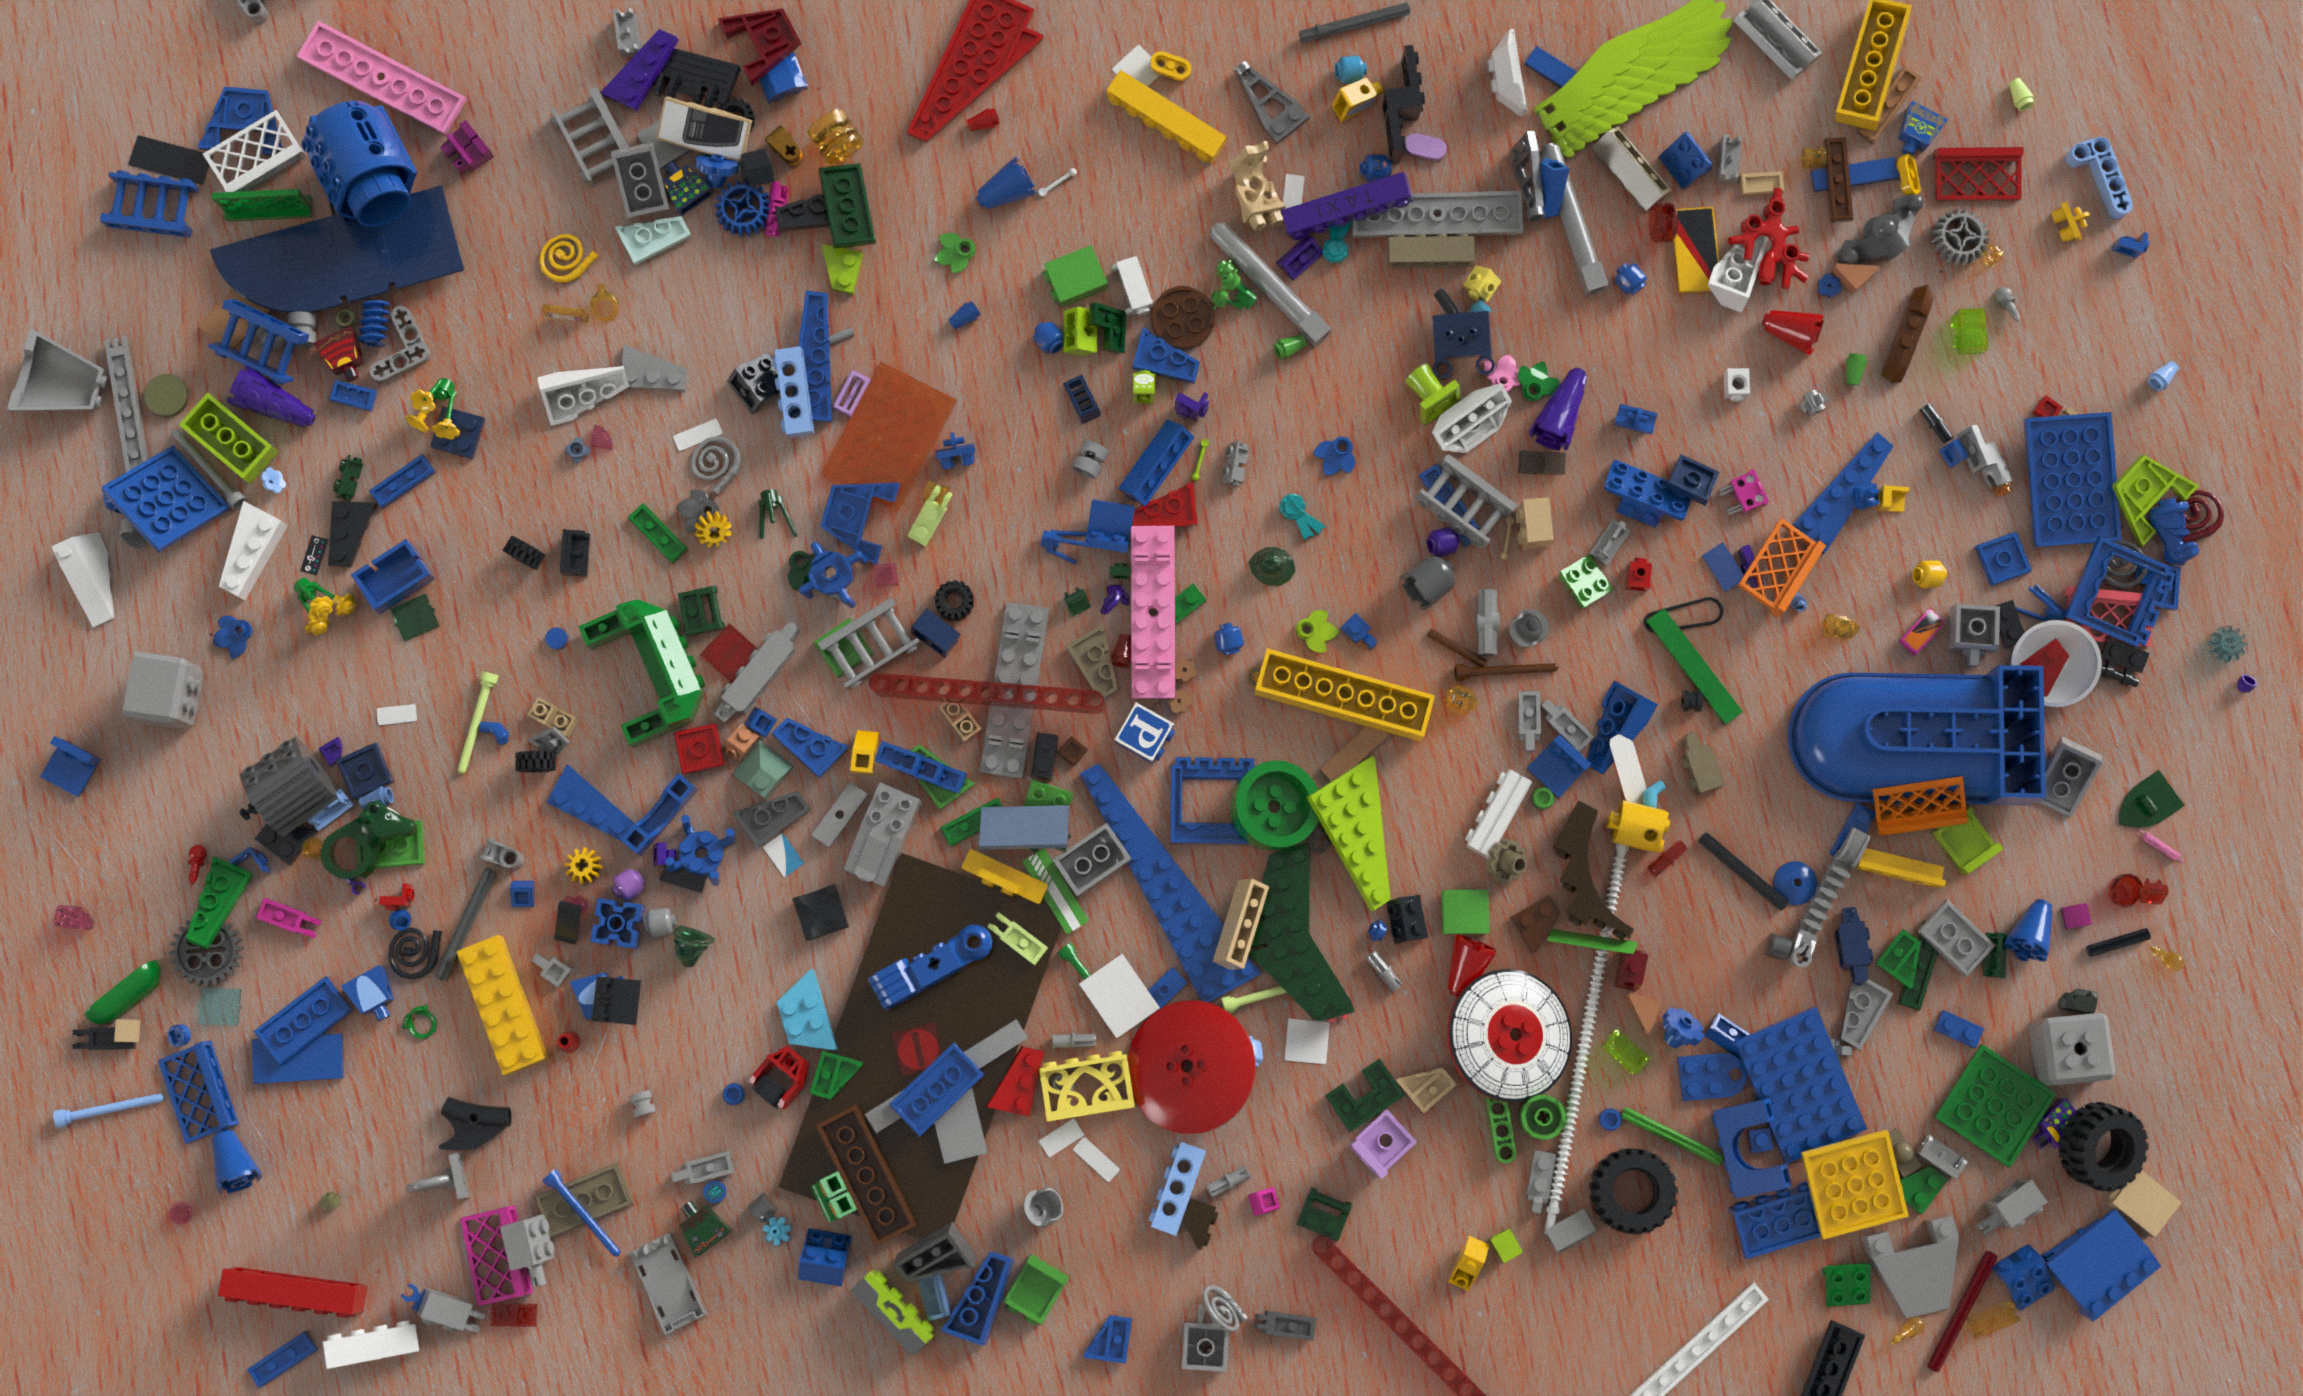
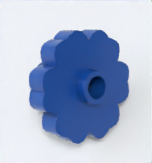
M705 153L704 156L698 155L696 158L695 167L699 169V172L705 173V180L712 188H722L724 183H726L727 177L737 175L739 171V163L737 161L724 158L722 155Z
M1670 1007L1663 1014L1662 1019L1664 1022L1662 1025L1666 1030L1664 1040L1669 1046L1678 1048L1683 1044L1687 1046L1689 1043L1696 1046L1704 1038L1702 1033L1704 1028L1697 1019L1692 1018L1688 1011L1681 1008L1676 1010Z

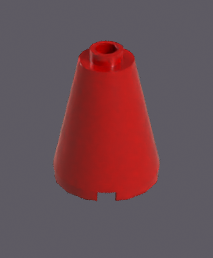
M1771 310L1770 313H1765L1762 325L1765 326L1764 330L1802 353L1811 356L1815 349L1812 348V345L1815 342L1817 343L1824 323L1822 319L1825 315Z
M1456 934L1447 988L1451 990V995L1458 997L1466 985L1484 973L1495 957V948L1481 941L1476 942L1472 940L1473 938Z

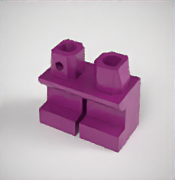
M466 120L459 125L460 128L454 133L446 135L448 140L440 147L448 158L456 152L461 155L452 162L460 174L469 168L474 171L494 157Z

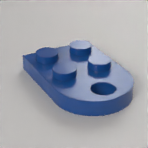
M1717 1053L1677 1057L1682 1101L1731 1097L1738 1094L1746 1083V1069L1742 1061L1732 1054ZM1732 1068H1737L1740 1071L1741 1075L1737 1081L1732 1080L1729 1076Z

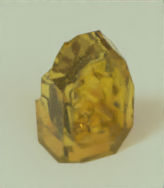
M1828 613L1824 619L1822 636L1838 640L1851 639L1858 633L1859 625L1849 617Z

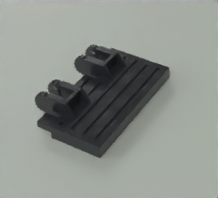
M674 48L652 86H655L654 94L660 97L663 95L667 83L670 82L666 97L674 98L678 90L681 94L692 96V102L699 105L703 100L705 92H708L704 106L712 108L715 100L719 104L726 105L728 98L731 97L741 68L733 63Z

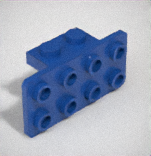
M1618 460L1612 462L1604 485L1605 491L1622 497L1616 512L1655 528L1663 514L1683 521L1691 499L1667 489L1668 480Z

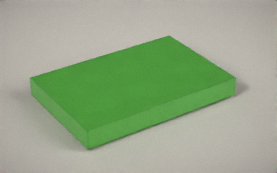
M422 820L415 821L417 830L412 836L397 837L380 844L379 857L375 869L425 864ZM356 840L357 867H359L364 859V851L362 845Z

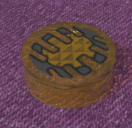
M1252 667L1246 674V682L1251 688L1256 689L1261 667Z

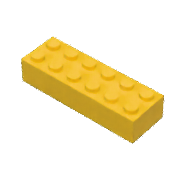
M1869 0L1836 109L1835 122L1877 131L1910 19L1912 5L1890 0Z
M496 935L456 951L502 1075L509 1076L548 1060L549 1056L504 937Z

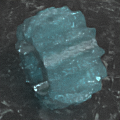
M2228 625L2225 629L2223 627L2216 630L2217 633L2214 632L2210 635L2213 640L2209 641L2208 645L2214 648L2210 651L2211 654L2217 653L2216 660L2223 658L2225 663L2231 660L2237 661L2239 656L2246 653L2243 648L2247 647L2248 644L2242 642L2246 635H2239L2240 629L2236 628L2233 630L2232 626Z

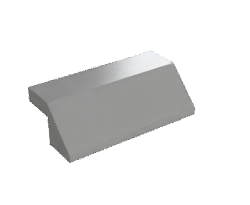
M1754 0L1745 11L1739 13L1733 19L1791 80L1800 75L1822 54L1815 44L1771 0Z

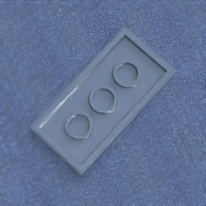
M1069 806L981 807L980 850L1068 848Z

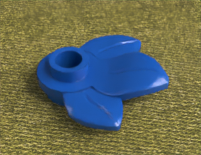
M1338 437L1334 441H1323L1314 451V456L1324 459L1323 471L1325 475H1333L1340 469L1350 474L1355 466V458L1352 454L1353 444L1347 437ZM1341 444L1345 445L1346 450L1340 451L1338 446Z
M223 616L218 620L221 629L214 635L213 644L220 648L228 647L230 657L234 659L246 650V640L251 637L253 628L246 620H237L233 616ZM240 627L242 628V633H241V634L239 633V628H240Z

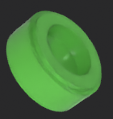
M1540 787L1533 792L1532 803L1538 809H1547L1554 802V794L1550 789Z

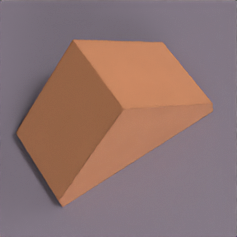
M1836 263L1831 269V274L1834 277H1838L1840 283L1853 295L1876 274L1879 266Z
M1633 992L1625 994V998L1643 1035L1651 1033L1661 1003Z

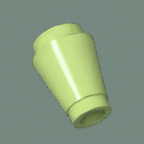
M2016 78L2009 83L2015 108H2018L2019 111H2025L2035 104V97L2020 78Z

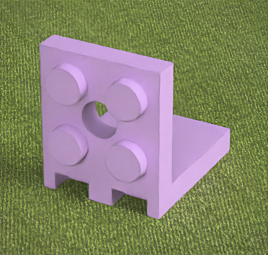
M1386 1109L1353 1139L1348 1146L1377 1178L1383 1179L1388 1174L1387 1170L1417 1141ZM1383 1134H1388L1392 1139V1143L1388 1147L1381 1146L1379 1142Z

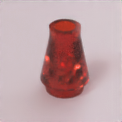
M1119 635L1118 642L1111 655L1114 666L1126 668L1132 662L1130 635Z

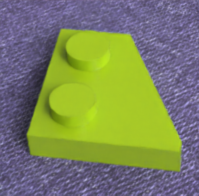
M823 244L822 249L832 290L854 295L863 252L844 248L833 249V246Z

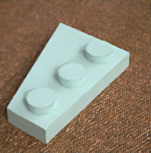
M682 216L659 219L655 222L643 224L640 222L630 226L615 227L635 265L692 237Z

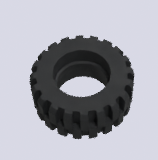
M2104 1102L2089 1103L2085 1105V1108L2080 1107L2075 1111V1115H2071L2067 1119L2068 1124L2064 1125L2061 1130L2063 1132L2062 1138L2059 1137L2061 1149L2058 1150L2059 1157L2063 1158L2061 1160L2063 1168L2066 1169L2067 1174L2075 1179V1181L2099 1191L2113 1192L2117 1188L2122 1189L2126 1187L2127 1182L2132 1183L2136 1179L2135 1175L2141 1173L2143 1169L2141 1166L2147 1160V1155L2145 1154L2149 1144L2146 1142L2148 1137L2146 1130H2143L2142 1122L2132 1112ZM2110 1131L2111 1144L2109 1151L2097 1163V1144L2101 1137Z
M1625 1148L1608 1154V1157L1598 1163V1168L1591 1175L1593 1179L1589 1183V1189H1591L1589 1197L1590 1202H1593L1595 1213L1601 1217L1600 1220L1616 1231L1627 1234H1641L1654 1231L1655 1228L1665 1224L1664 1221L1667 1218L1671 1217L1673 1214L1671 1212L1673 1206L1676 1207L1677 1204L1675 1195L1676 1193L1678 1194V1187H1675L1674 1181H1676V1178L1670 1172V1166L1663 1162L1657 1154L1650 1153V1151L1644 1149ZM1628 1170L1643 1172L1650 1178L1653 1185V1198L1649 1206L1639 1212L1623 1210L1618 1206L1613 1196L1615 1180L1620 1174Z

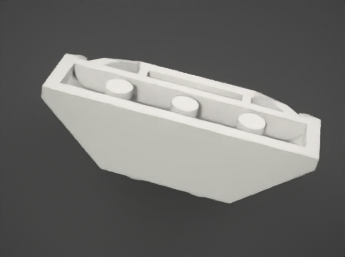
M1510 29L1493 50L1490 60H1487L1488 72H1492L1491 91L1492 93L1495 92L1496 100L1522 117L1525 116L1527 105L1515 31Z
M1501 383L1475 390L1440 415L1432 434L1441 450L1467 453L1501 428L1512 400Z

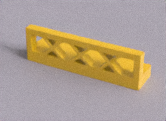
M1868 848L1865 849L1859 863L1853 868L1937 889L1945 887L1946 880L1942 879L1943 866Z

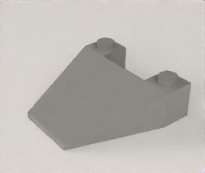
M1944 1215L1925 1220L1931 1243L1896 1252L1893 1250L1888 1231H1879L1861 1236L1866 1258L1906 1319L1950 1308L1959 1242L1953 1216Z

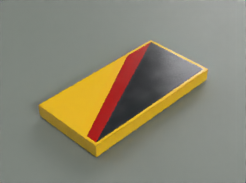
M1713 207L1674 209L1670 214L1671 226L1672 224L1674 225L1672 237L1679 294L1709 292L1711 290L1708 287V282L1712 270L1719 263Z

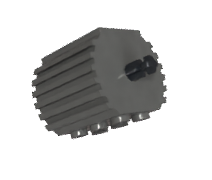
M297 736L291 740L284 741L278 749L272 753L265 754L259 762L253 766L246 767L240 774L245 794L250 801L248 804L249 809L242 808L239 811L242 818L249 820L251 819V813L255 815L259 813L267 824L277 834L285 836L338 799L331 778L318 759L315 758L313 753Z

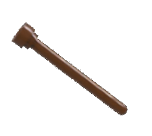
M1556 663L1469 668L1465 664H1455L1454 675L1456 681H1465L1470 676L1556 672L1559 666Z

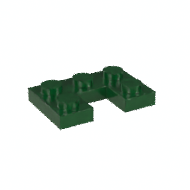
M1380 1058L1361 1070L1373 1090L1357 1101L1354 1100L1344 1083L1324 1095L1349 1133L1405 1096Z

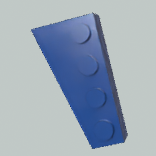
M995 1251L989 1252L974 1276L975 1278L967 1287L946 1324L942 1327L941 1332L981 1346L987 1345L1015 1258Z

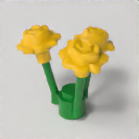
M301 578L294 584L293 589L298 594L297 598L302 602L308 613L309 623L305 626L307 634L312 633L318 636L326 632L327 625L330 623L327 616L333 611V603L337 604L336 615L338 616L349 615L353 613L356 607L354 594L350 595L347 593L344 597L335 596L320 587L315 581L311 583L307 578ZM316 590H318L326 596L323 598H315ZM306 600H311L312 602L308 605Z

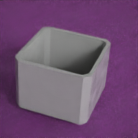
M136 651L132 658L122 710L123 716L141 724L181 730L190 729L194 726L195 716L198 711V700L202 690L204 672L198 665L183 658Z
M2103 1013L2035 1019L2028 1025L2035 1079L2044 1086L2111 1080L2116 1074L2108 1017ZM2078 1042L2083 1044L2085 1049L2082 1055H2077L2074 1051V1046Z

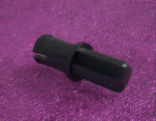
M1931 403L1919 410L1929 423V428L1935 431L1942 443L1945 444L1954 438L1943 422L1944 418L1939 416Z

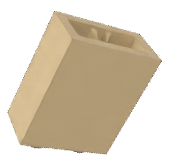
M2141 1171L2140 1174L2137 1173L2135 1175L2136 1179L2132 1183L2127 1182L2126 1187L2122 1189L2117 1188L2116 1191L2109 1192L2107 1195L2109 1198L2105 1203L2116 1209L2121 1216L2146 1236L2156 1237L2182 1202Z

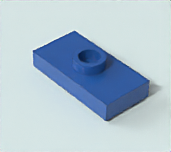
M335 380L329 401L372 412L378 392L366 387Z
M1171 967L1148 991L1160 1007L1159 1009H1161L1187 982Z

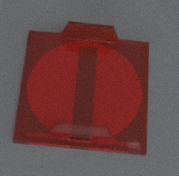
M729 623L700 655L729 682L733 683L737 678L735 676L737 671L742 666L746 667L751 661L749 657L758 648Z
M935 1023L892 1033L901 1076L924 1071L942 1054Z

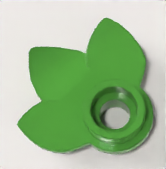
M956 233L940 235L939 240L944 248L936 255L935 261L941 265H951L953 273L963 271L968 265V260L975 255L976 247L974 242L966 238L961 239ZM963 247L969 248L967 253H963L961 250Z

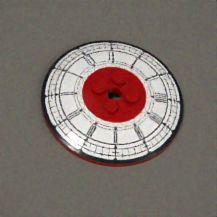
M1500 969L1477 977L1459 993L1450 1011L1447 1025V1041L1456 1069L1473 1089L1493 1100L1522 1102L1536 1095H1542L1562 1076L1571 1054L1572 1029L1563 1002L1547 983L1525 971ZM1511 1029H1515L1518 1032V1039L1516 1041L1510 1037Z

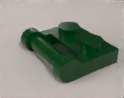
M717 586L678 593L687 637L725 629L716 596L718 593ZM702 596H708L713 623L707 624Z
M1311 1187L1296 1225L1339 1241L1352 1203L1347 1201L1345 1203L1321 1194L1317 1192V1189ZM1313 1200L1342 1211L1340 1217L1312 1207Z

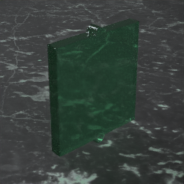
M427 594L391 608L396 621L395 626L399 628L404 641L440 627L434 614L435 609L432 608Z

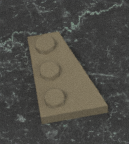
M1103 624L1066 645L1067 650L1099 702L1118 691Z

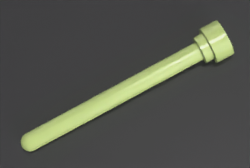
M485 671L481 672L480 684L482 688L459 762L458 772L460 774H464L467 770L490 688L497 684L499 676Z
M1277 986L1239 998L1226 996L1221 998L1223 1009L1229 1013H1234V1010H1237L1240 1006L1287 992L1281 986Z

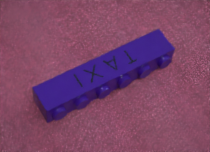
M1404 172L1283 209L1282 214L1287 234L1291 239L1300 240L1314 232L1316 234L1327 231V228L1333 226L1343 227L1349 221H1362L1375 213L1377 215L1388 212V209L1394 207L1404 208L1410 202H1414L1408 177Z

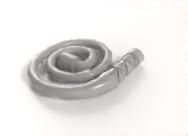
M715 436L707 438L695 448L691 457V469L699 479L707 481L718 479L728 469L729 459L726 451L718 446H708L699 454L698 464L700 469L710 473L719 467V461L712 452H708L716 450L722 454L724 458L723 467L717 474L711 476L702 475L698 472L696 457L698 452L710 442L720 441L729 445L734 452L735 460L725 476L712 488L719 495L738 474L742 460L740 451L734 442L726 437ZM706 453L708 454L705 458L711 464L714 463V466L711 468H707L703 464V459Z
M1214 1285L1204 1288L1202 1299L1210 1316L1224 1330L1236 1332L1239 1328V1321L1242 1323L1248 1316L1225 1290ZM1208 1292H1214L1219 1297L1211 1298L1209 1304L1207 1294ZM1215 1302H1219L1222 1305L1216 1309ZM1224 1313L1227 1315L1228 1320L1223 1317ZM1234 1321L1233 1327L1228 1326L1231 1325V1323Z

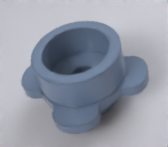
M579 437L575 438L574 441L565 447V453L570 454L575 463H580L582 458L591 452L590 447L585 446L583 440Z

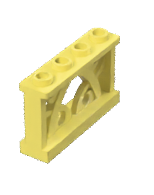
M1122 1051L1108 1053L1109 1057L1100 1058V1054L1087 1056V1061L1078 1062V1058L1067 1059L1063 1065H1056V1061L1043 1063L1044 1068H1039L1047 1121L1134 1108L1135 1104L1127 1054L1122 1055ZM1103 1063L1100 1071L1088 1066ZM1116 1063L1122 1068V1074L1117 1080L1112 1082L1109 1078L1114 1076L1115 1071L1112 1073L1108 1072L1107 1066ZM1078 1067L1070 1076L1067 1073V1071L1064 1070ZM1084 1072L1094 1076L1104 1084L1096 1090L1093 1095L1092 1105L1087 1106L1081 1094L1070 1091L1072 1085ZM1060 1073L1062 1075L1060 1081L1055 1080L1058 1085L1063 1086L1062 1090H1056L1049 1085L1048 1079L1051 1074ZM1124 1079L1128 1096L1127 1100H1122L1119 1091L1115 1087ZM1108 1089L1110 1092L1104 1093L1108 1096V1099L1101 1101L1099 1094L1103 1090ZM1049 1092L1060 1094L1057 1111H1051ZM1068 1095L1075 1096L1079 1099V1102L1076 1106H1072L1070 1104L1072 1098L1067 1099Z

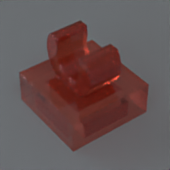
M2146 878L2143 883V889L2139 894L2140 903L2162 905L2169 893L2168 885H2162L2161 880H2157L2155 884L2149 882V878Z

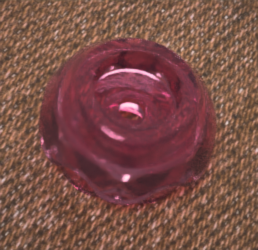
M580 895L575 897L566 896L562 900L582 906L581 916L589 909L588 899L585 900Z

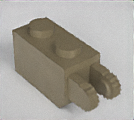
M1693 731L1684 735L1683 743L1686 752L1682 754L1681 762L1684 770L1689 772L1690 778L1688 782L1691 790L1695 791L1696 795L1724 786L1725 782L1712 747L1708 745L1702 746L1700 739Z

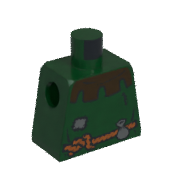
M689 1201L680 1208L687 1217V1220L680 1224V1228L695 1257H699L733 1231L709 1206H704L698 1210L693 1202Z

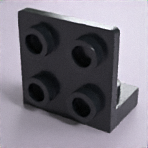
M768 353L736 367L727 380L728 384L752 415L760 410L767 399L780 393V390L777 391L775 385V378L778 377L777 369L774 370L772 358Z

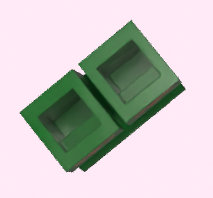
M838 1171L811 1186L813 1194L818 1200L828 1223L857 1210L849 1192L840 1194L847 1190Z

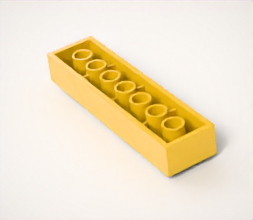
M1268 648L1254 692L1256 696L1420 742L1425 736L1435 695Z

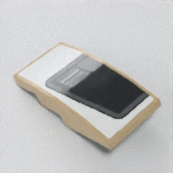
M665 97L656 139L711 155H722L727 159L742 161L741 154L746 151L752 120L714 107L708 108L693 102L686 103L671 97Z

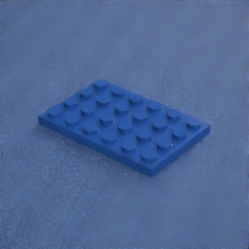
M2103 412L2024 419L2034 547L2095 543L2097 537H2103L2110 541H2121L2119 501L2112 488V485L2117 480L2112 413Z
M1811 1007L1734 1041L1758 1100L1770 1098L1775 1120L1768 1122V1125L1784 1163L1788 1164L1802 1158L1801 1152L1834 1144L1867 1130L1817 1007Z

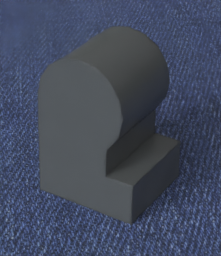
M1771 933L1764 955L1782 961L1786 960L1790 954L1793 941Z
M762 1193L748 1206L751 1213L761 1223H764L779 1210L765 1193Z

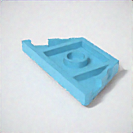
M811 969L777 1001L788 1043L796 1046L837 1051L838 1048L814 969Z

